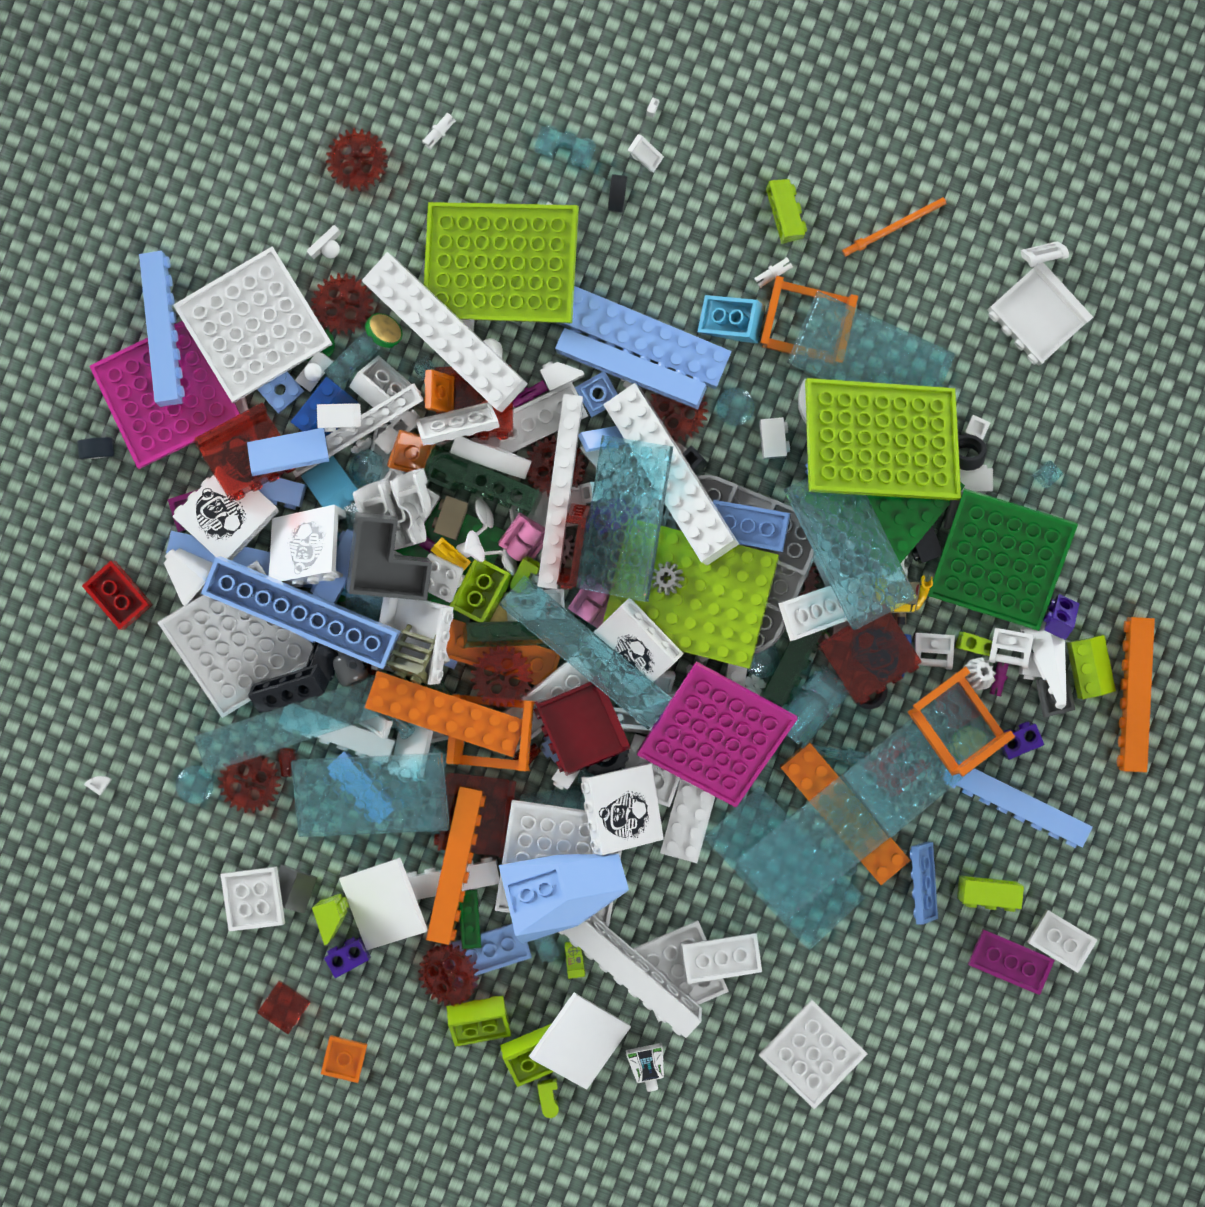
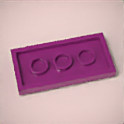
M982 929L968 965L1040 995L1055 960Z

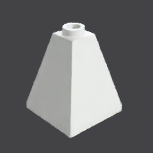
M179 548L176 551L171 549L165 555L167 560L164 562V565L182 604L185 606L202 595L201 592L213 563Z

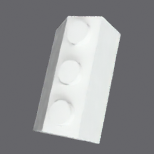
M378 355L357 372L349 387L374 408L410 386L411 383Z

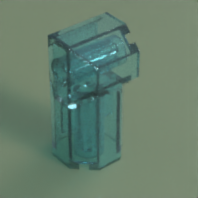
M823 664L819 667L822 670L819 672L816 670L801 687L804 691H799L785 708V710L796 715L798 719L787 736L803 749L853 690Z

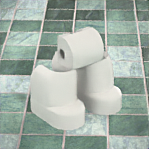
M424 468L399 475L390 482L389 479H383L367 484L353 492L358 512L391 515L397 518L398 524L394 550L426 541V529L421 516L426 518L430 515L431 502L426 487L428 480ZM392 492L397 506L401 508L403 518L398 519L390 496Z

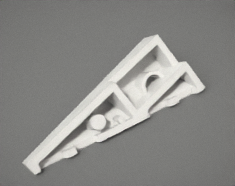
M1044 621L1039 631L1022 626L1020 628L1021 633L1034 635L1032 645L1033 659L1043 680H1047L1050 686L1048 691L1054 695L1057 701L1055 704L1056 708L1062 710L1066 706L1065 640L1045 631L1046 622Z

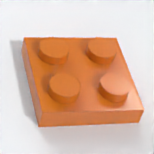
M432 369L425 370V409L438 413L453 411L454 376Z
M399 430L387 466L405 472L424 468L426 473L436 444L423 446L420 435Z
M330 1035L321 1074L358 1083L368 1044Z

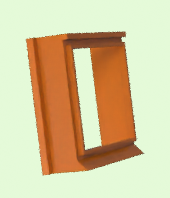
M776 276L760 341L762 347L833 365L843 363L858 296L851 294L849 297L785 282L783 281L784 277ZM781 289L845 305L833 354L770 338Z
M967 667L962 668L912 705L913 708L908 711V714L952 776L960 774L962 777L1015 737L1012 731H1002L965 678L970 673ZM957 682L996 736L959 765L920 711Z
M452 694L454 697L475 704L523 708L519 760L463 755L464 741L448 736L446 764L530 771L529 755L535 701Z

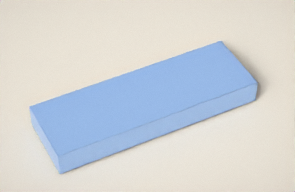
M617 426L585 431L578 435L586 452L627 445Z

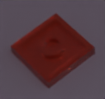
M279 980L257 1013L286 1034H289L311 1002Z

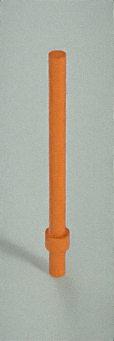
M942 197L872 235L854 241V244L842 250L843 255L846 257L857 250L859 252L867 248V245L946 205V200Z

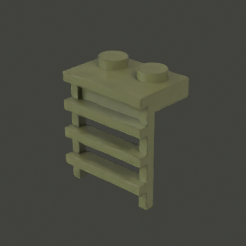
M407 624L405 630L402 629L401 631L402 636L400 640L396 642L398 645L395 651L392 650L391 652L392 657L390 661L387 660L386 664L395 672L394 675L401 679L407 677L416 684H428L429 674L425 671V668L433 654L436 635L434 639L410 632L412 626ZM407 637H410L431 645L428 650L405 642V640ZM404 647L426 656L422 660L400 653V651Z

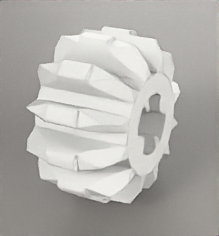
M983 657L971 659L964 666L970 671L965 677L976 691L989 688L995 681L993 676L996 673L992 671L993 666H990L989 660H984Z

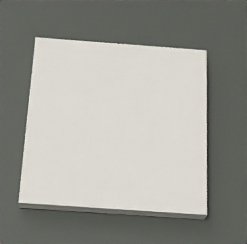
M401 858L339 878L366 950L428 931Z
M698 920L633 948L698 1005L729 992L723 978L686 984L681 945L707 941ZM654 1011L658 1022H660L661 1020L658 1018L657 1013Z
M574 992L529 1057L577 1085L588 1089L631 1026Z
M811 999L760 1052L759 1056L815 1109L862 1061L867 1052Z

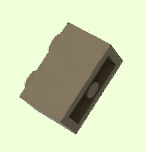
M449 496L441 499L438 510H441L440 515L435 517L432 524L434 533L457 540L469 503Z

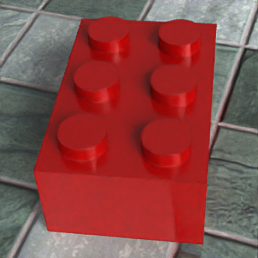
M117 561L107 563L82 585L119 630H125L153 606L152 602Z

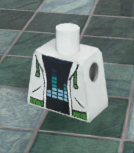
M662 1043L626 1050V1055L637 1083L645 1082L648 1092L658 1090L656 1079L664 1078Z

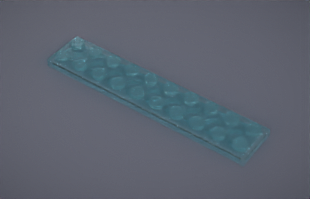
M524 576L500 602L499 605L648 730L664 712L672 699L669 695L541 588L537 587L529 578Z
M375 677L324 693L319 697L315 696L303 702H297L194 736L205 772L209 773L383 715L365 708Z

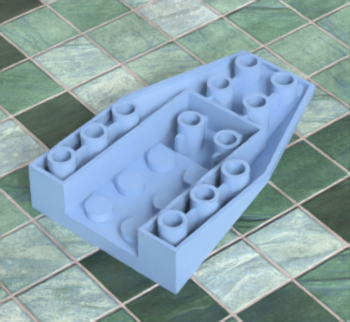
M560 854L499 865L515 935L521 944L576 927L629 891L619 854Z

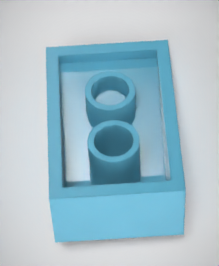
M705 295L697 332L740 342L758 343L766 306L753 299Z
M334 456L329 458V462L320 463L301 475L322 507L336 505L345 510L346 514L356 507L353 492L358 490V487Z

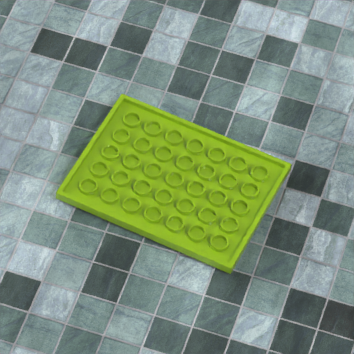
M428 202L424 286L460 320L572 323L579 206Z
M813 378L805 380L809 492L941 500L961 499L955 388Z
M630 518L603 622L627 599L631 598L681 651L750 669L779 555L737 545L706 566L700 561L682 531ZM666 562H670L671 566L677 564V570L681 569L683 571L679 577H684V581L678 582L682 585V588L675 587L677 593L674 594L670 590V594L665 595L664 591L662 593L657 592L659 587L654 588L652 586L653 583L657 582L656 580H651V576L657 575L653 572V569L660 571L658 564L661 563L665 567ZM671 576L664 577V581L668 583V580H671Z

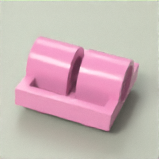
M519 513L499 540L498 545L506 549L507 553L517 561L521 562L527 556L534 559L543 547L545 527Z
M588 577L567 609L598 628L603 623L611 591Z

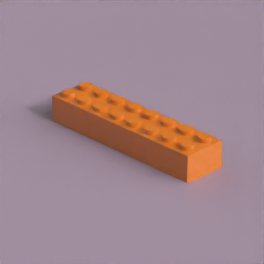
M380 671L376 673L365 705L366 709L510 757H514L521 736L522 719Z
M809 741L780 765L784 773L880 885L884 884L911 861Z

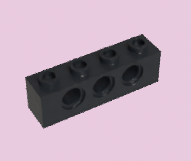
M316 664L255 683L248 697L259 713L269 712L281 706L286 707L294 702H303L308 698L323 695L329 680L319 665Z

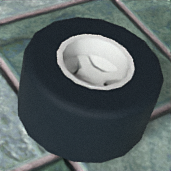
M111 437L89 438L77 441L79 459H99L114 456L113 439Z

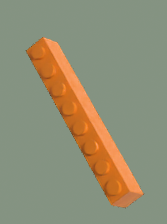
M1127 617V621H1124L1123 630L1126 632V640L1123 641L1122 646L1125 652V659L1122 660L1124 678L1121 679V690H1123V698L1120 699L1122 717L1119 718L1121 736L1118 737L1120 755L1117 757V766L1121 771L1147 772L1155 618Z
M465 787L459 788L426 940L447 945H450L451 941H455L457 930L454 929L455 921L459 922L461 910H458L459 903H463L465 891H462L464 883H468L470 872L466 871L468 864H472L474 853H471L472 845H476L478 834H475L476 826H480L482 815H479L480 807H484L486 796L483 795L484 791Z

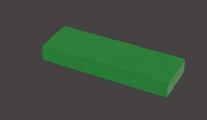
M466 890L463 903H459V910H461L460 930L462 949L482 948L478 890Z

